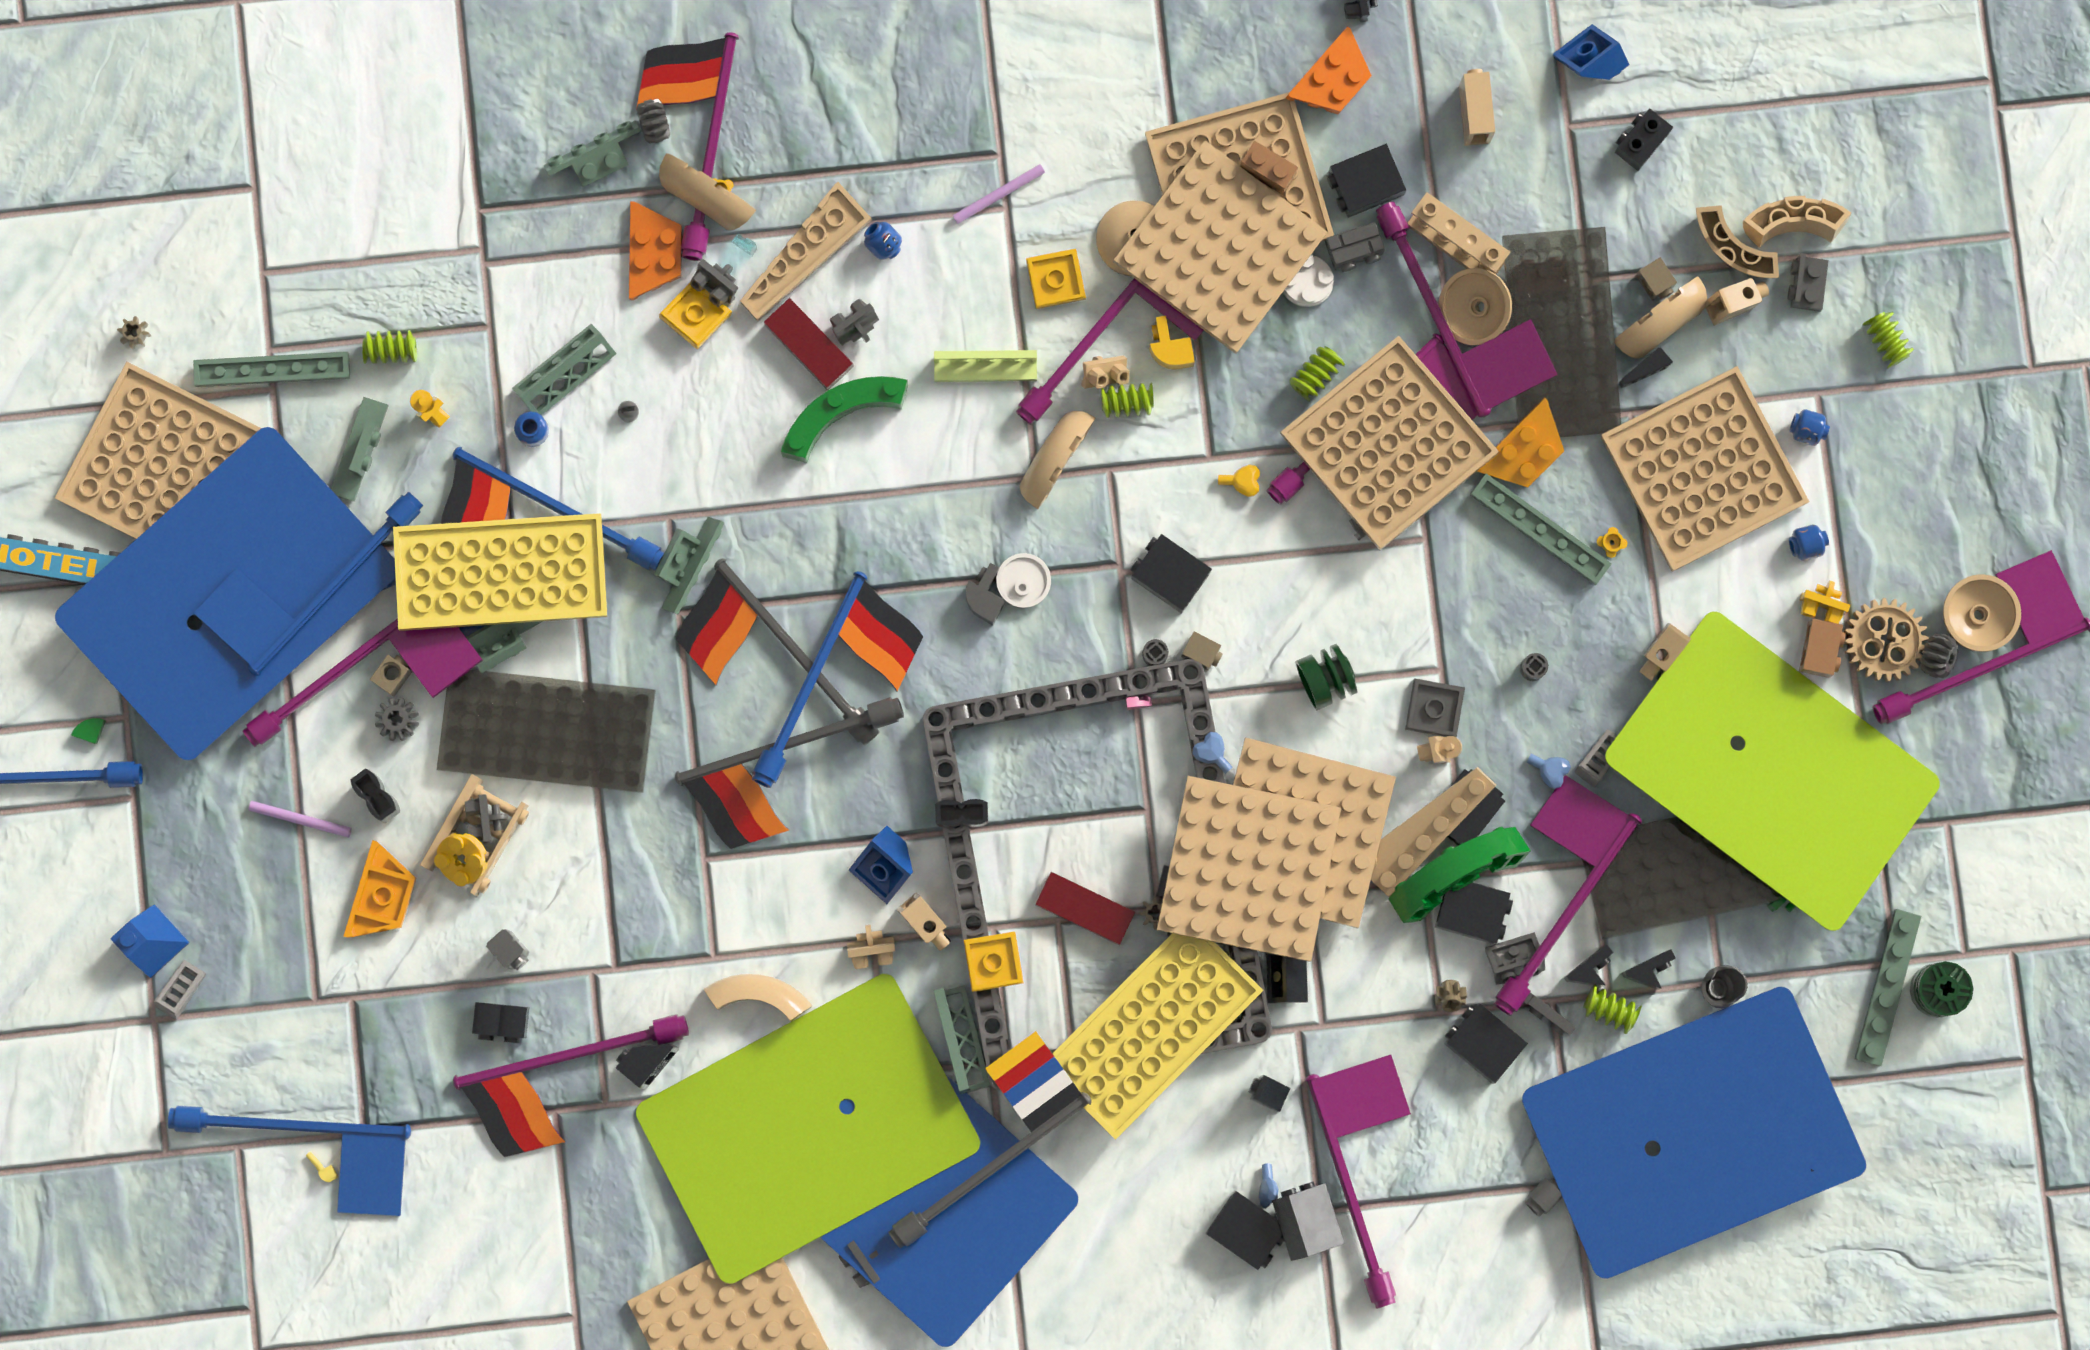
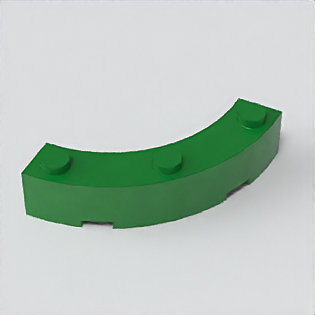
M884 376L865 377L840 384L828 390L809 404L798 416L785 438L781 449L782 457L807 463L810 453L821 437V434L831 424L853 413V411L868 407H889L902 410L908 388V380Z
M1498 827L1490 833L1473 838L1455 848L1453 846L1446 848L1441 852V856L1425 865L1408 880L1396 885L1395 892L1388 900L1403 923L1422 921L1436 906L1443 902L1440 897L1451 889L1453 892L1462 889L1476 881L1480 877L1479 874L1484 871L1490 870L1491 873L1517 867L1531 850L1516 827Z

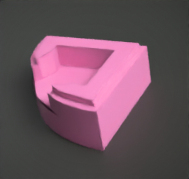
M1133 696L1126 699L1127 710L1152 706L1151 697Z

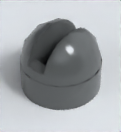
M624 401L618 407V415L623 421L632 422L637 419L639 409L634 402ZM634 407V411L624 413L621 411L622 409Z

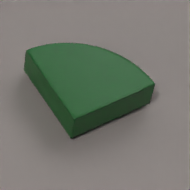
M100 718L84 720L75 727L71 736L97 745L106 720Z

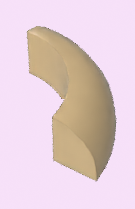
M666 153L660 165L659 178L665 190L689 203L726 230L740 228L756 211L733 192H729L720 185L715 187L717 181L703 172H698L688 166L686 162L671 154Z
M1790 196L1770 204L1768 202L1754 210L1743 220V229L1750 240L1759 248L1769 239L1787 232H1807L1818 235L1831 243L1847 223L1851 212L1826 199L1816 200L1805 198V196Z
M1722 205L1696 208L1701 232L1708 245L1719 258L1729 266L1745 274L1761 278H1779L1777 252L1759 251L1739 241L1733 235L1724 219Z
M1697 276L1678 289L1669 298H1666L1651 309L1652 316L1648 313L1632 324L1613 340L1615 345L1630 357L1636 359L1643 358L1665 339L1700 315L1707 302L1706 288L1701 279Z
M1072 411L1066 413L1056 424L1020 483L1021 494L1032 506L1039 509L1048 497L1062 473V469L1086 437L1096 417L1083 411Z
M734 975L718 980L704 988L705 993L718 1010L738 1001L757 1000L773 1005L782 1011L790 1021H793L812 1007L811 1003L791 985L765 975Z

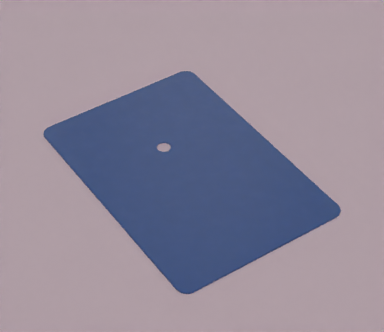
M264 427L249 438L60 606L55 613V621L181 759L192 760L396 579L395 558L380 544L259 672L260 675L258 676L253 675L248 669L249 663L204 622L200 629L191 630L187 626L188 618L195 615L194 612L236 568L246 575L291 618L295 619L373 536L274 428Z
M1785 987L1773 988L1528 1088L1522 1096L1524 1108L1595 1274L1604 1279L1614 1277L1861 1176L1866 1170L1864 1155L1792 992ZM1656 1141L1660 1145L1658 1155L1649 1156L1645 1152L1647 1142Z
M948 1076L947 1078L979 1136L980 1147L978 1151L820 1237L934 1342L942 1347H949L956 1343L1078 1204L1077 1192L1028 1148L928 1222L929 1225L926 1226L928 1231L926 1234L908 1247L905 1245L900 1249L888 1233L893 1228V1224L911 1211H914L915 1214L923 1213L1020 1141L967 1093L960 1094L958 1085ZM844 1099L841 1101L839 1109L843 1114H851L855 1109V1104L850 1099ZM853 1240L879 1276L880 1280L875 1284L848 1247V1244ZM877 1250L879 1255L874 1259L870 1258L869 1255Z

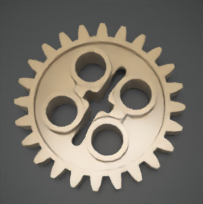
M1883 598L1880 601V605H1878L1874 599L1870 601L1871 609L1866 604H1863L1861 606L1863 613L1857 610L1853 612L1857 620L1849 619L1847 621L1852 629L1844 630L1850 636V638L1845 640L1844 644L1850 645L1851 648L1846 650L1845 654H1853L1854 657L1849 661L1850 664L1858 662L1859 665L1856 671L1866 669V678L1874 673L1875 681H1879L1882 675H1884L1886 682L1891 681L1892 675L1896 680H1900L1901 672L1908 676L1911 674L1909 667L1914 670L1919 667L1915 660H1921L1922 655L1919 652L1924 651L1925 648L1922 642L1928 640L1929 637L1921 635V632L1927 627L1918 625L1922 617L1914 619V608L1908 612L1905 610L1907 603L1904 602L1897 607V599H1893L1890 605H1888L1886 598ZM1872 618L1880 621V631H1875L1871 628L1870 621ZM1888 618H1891L1892 623L1887 634V639L1890 640L1891 643L1887 644L1884 648L1885 641L1881 640V637L1886 635L1888 630ZM1897 624H1901L1906 628L1905 637H1901L1896 633L1895 627ZM1867 643L1875 646V656H1870L1866 653L1865 645ZM1884 648V661L1880 662V655ZM1892 649H1896L1901 653L1900 662L1891 659L1890 652Z

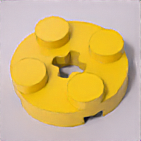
M453 833L439 844L437 855L434 857V863L447 879L462 887L475 882L485 873L487 869V862L485 863L484 857L486 851L476 837L467 833L463 835ZM461 854H463L465 856L464 862L466 864L461 863L457 855L460 856Z

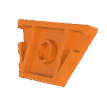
M1348 26L1285 97L1287 100H1298L1308 103L1310 107L1323 108L1327 112L1339 114L1372 75Z
M630 201L629 300H635L638 296L651 290L654 291L667 282L671 283L681 278L682 251L680 250L682 226L634 201Z

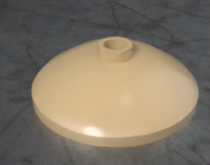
M1143 201L1122 202L1112 207L1101 219L1096 235L1098 252L1105 264L1115 272L1132 277L1113 263V260L1131 238L1130 233L1137 230L1154 206Z
M1469 268L1454 274L1444 285L1439 297L1438 305L1455 340L1467 345H1481L1502 334L1509 323L1512 313L1511 295L1506 284L1499 276L1486 269ZM1481 302H1483L1485 306L1483 311H1480L1479 304Z
M1979 574L1964 578L1951 588L1944 601L1943 620L1948 633L1959 645L1972 651L1988 652L2004 646L2014 637L2021 621V607L2017 595L2007 583L1991 575ZM1975 611H1979L1982 614L1981 620H1977L1974 617Z

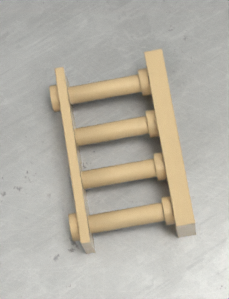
M1426 192L1411 214L1413 216L1408 221L1410 229L1466 269L1481 268L1497 275L1504 265L1505 259L1510 254L1509 250L1428 192Z
M471 774L420 865L432 872L435 867L439 869L434 863V857L437 855L439 844L449 835L459 833L456 829L460 822H468L471 825L481 824L480 817L476 815L466 816L465 801L477 799L479 795L486 794L487 804H499L500 811L508 814L512 819L505 831H494V826L490 823L491 836L497 838L499 842L492 854L486 851L484 855L485 862H487L485 873L478 880L471 883L474 886L470 893L478 897L480 892L484 894L489 887L491 880L488 877L518 824L523 825L526 821L529 811H527L528 805L522 801L518 808L485 791L484 787L481 786L483 780Z

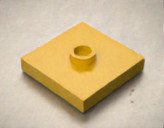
M1076 249L1026 258L1036 309L1086 300Z
M689 283L659 314V318L698 350L732 315V311L724 304L716 307L710 302V293L705 288L700 292L695 290Z
M1015 932L964 940L972 992L1024 984Z

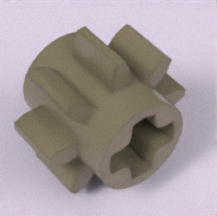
M137 316L133 317V321L123 319V327L117 329L119 333L123 334L120 342L125 344L130 341L129 346L131 349H135L137 344L145 347L144 340L146 337H151V334L145 331L148 323L144 321L139 324ZM133 328L136 329L138 334L136 337L132 336L131 330Z
M1153 897L1150 905L1143 901V906L1146 907V910L1138 913L1146 918L1143 925L1145 926L1149 922L1153 923L1154 930L1157 929L1159 916L1157 920H1153V917L1148 915L1147 912L1151 911L1153 906H1157L1158 911L1161 910L1162 903H1157L1156 897Z
M1446 980L1441 983V986H1436L1435 1003L1436 1005L1442 1004L1443 1010L1455 1012L1462 1005H1466L1467 990L1466 987H1460L1459 981Z

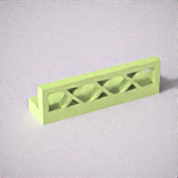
M1037 350L934 351V381H1037Z

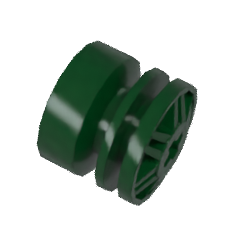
M1337 644L1330 646L1332 658H1330L1325 649L1320 651L1322 662L1319 664L1312 654L1295 661L1303 687L1316 711L1333 703L1332 691H1335L1341 700L1346 698L1344 686L1351 696L1358 693L1352 666Z
M1947 961L1925 965L1916 972L1910 985L1911 999L1916 1008L1925 1015L1936 1018L1956 1015L1966 1009L1972 1000L1974 990L1972 979L1967 971L1957 963ZM1946 984V988L1949 990V993H1945L1942 995L1943 990L1939 987L1940 985Z

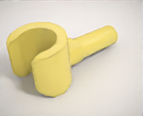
M311 1152L306 1155L318 1170L322 1180L331 1182L338 1178L332 1165L324 1168Z

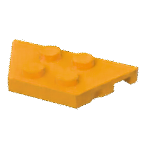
M1545 397L1495 446L1499 453L1477 472L1487 473L1490 476L1528 488L1564 452L1548 400Z
M372 840L344 932V937L347 938L402 928L417 879L381 844Z

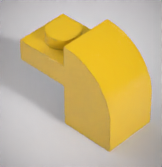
M1166 316L1156 317L1155 325H1151L1153 340H1158V342L1151 343L1149 346L1153 359L1167 369L1176 370L1194 367L1195 361L1191 338L1170 340Z

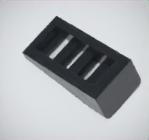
M1661 347L1657 348L1625 375L1618 385L1621 388L1627 387L1668 368L1673 361Z

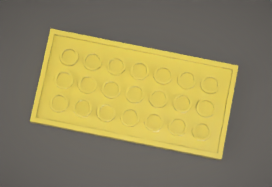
M601 513L393 527L399 631L608 617Z
M1172 933L1052 1054L1078 1090L1087 1093L1091 1097V1105L1088 1104L1083 1108L1116 1140L1264 990L1215 942Z

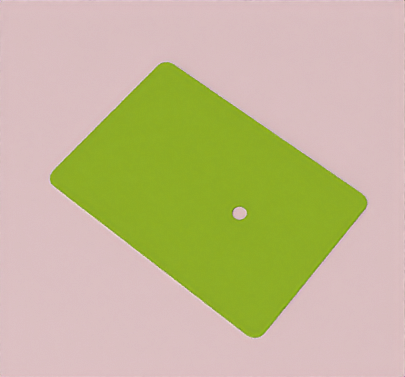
M1710 612L1702 619L1691 634L1689 643L1666 672L1664 671L1605 753L1606 762L1611 768L1825 929L1830 931L1839 930L1940 787L1939 778L1934 772L1723 614ZM1732 737H1742L1745 741L1744 749L1740 751L1734 750L1730 744Z
M880 974L642 1101L636 1109V1117L719 1278L729 1284L738 1282L970 1157L980 1147L978 1134L896 980L889 974ZM850 1099L854 1102L855 1109L851 1114H843L840 1111L839 1105L842 1100Z

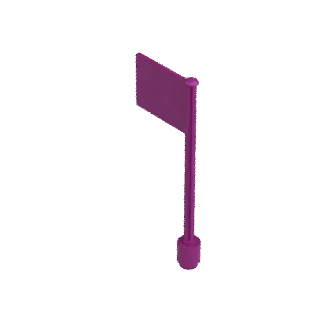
M1393 201L1376 209L1378 214L1376 218L1386 239H1392L1393 242L1396 241L1479 413L1477 414L1478 417L1488 416L1491 413V408L1558 375L1531 319L1462 354L1408 243L1406 231L1410 227L1400 207L1396 206Z
M1134 278L1045 385L1039 388L1032 387L1018 404L1019 408L1016 410V413L1030 425L1042 417L1053 403L1050 399L1052 397L1051 393L1135 293L1163 316H1166L1170 322L1194 341L1204 330Z
M1434 333L1432 334L1433 338L1415 355L1473 420L1479 413L1448 349L1444 346L1442 336ZM1302 462L1297 468L1290 469L1286 467L1269 483L1270 487L1266 490L1267 493L1279 505L1284 501L1288 502L1304 486L1302 480L1310 468L1305 462Z
M2052 550L1995 574L1997 578L2007 583L2018 597L2021 607L2019 626L2028 643L2027 645L1911 695L1898 691L1877 700V704L1872 706L1877 721L1880 724L1885 722L1887 724L1910 715L1914 704L2088 630L2090 632V619L2083 616Z
M397 618L278 710L270 713L264 710L247 723V727L242 731L254 747L258 744L263 745L282 730L279 726L283 723L282 720L388 640L391 641L432 698L436 697L483 660L458 627L399 631Z
M1566 775L1563 777L1564 782L1561 787L1554 790L1530 826L1592 865L1594 869L1521 974L1515 978L1509 977L1495 998L1497 1000L1494 1005L1509 1016L1513 1012H1517L1531 992L1527 988L1530 985L1528 982L1638 824L1642 823L1641 818L1637 814H1626Z
M1388 1055L1319 1077L1317 1074H1311L1305 1078L1369 1270L1367 1272L1368 1278H1365L1364 1282L1371 1303L1375 1304L1376 1309L1396 1303L1394 1298L1396 1292L1389 1271L1383 1273V1269L1379 1268L1337 1138L1411 1114L1392 1055Z

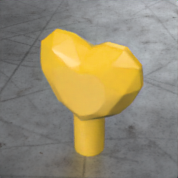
M1255 465L1243 466L1234 475H1218V485H1233L1236 491L1247 497L1255 496L1259 492L1257 480L1260 477V470Z

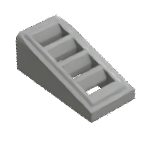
M1609 729L1605 731L1575 770V773L1592 787H1596L1610 769L1605 756L1597 751L1601 749L1606 753L1609 747L1603 742L1606 740L1612 744L1617 737ZM1594 757L1597 761H1599V762H1600L1601 764H1603L1605 767L1602 768V767L1599 766L1597 763H1595L1593 760H1591V758Z
M183 960L155 999V1007L177 1020L206 973ZM186 971L196 978L192 981L183 976V972ZM178 980L188 985L189 988L186 990L178 985ZM174 989L182 994V998L180 999L173 995L171 991ZM169 999L177 1005L172 1007L165 1001Z

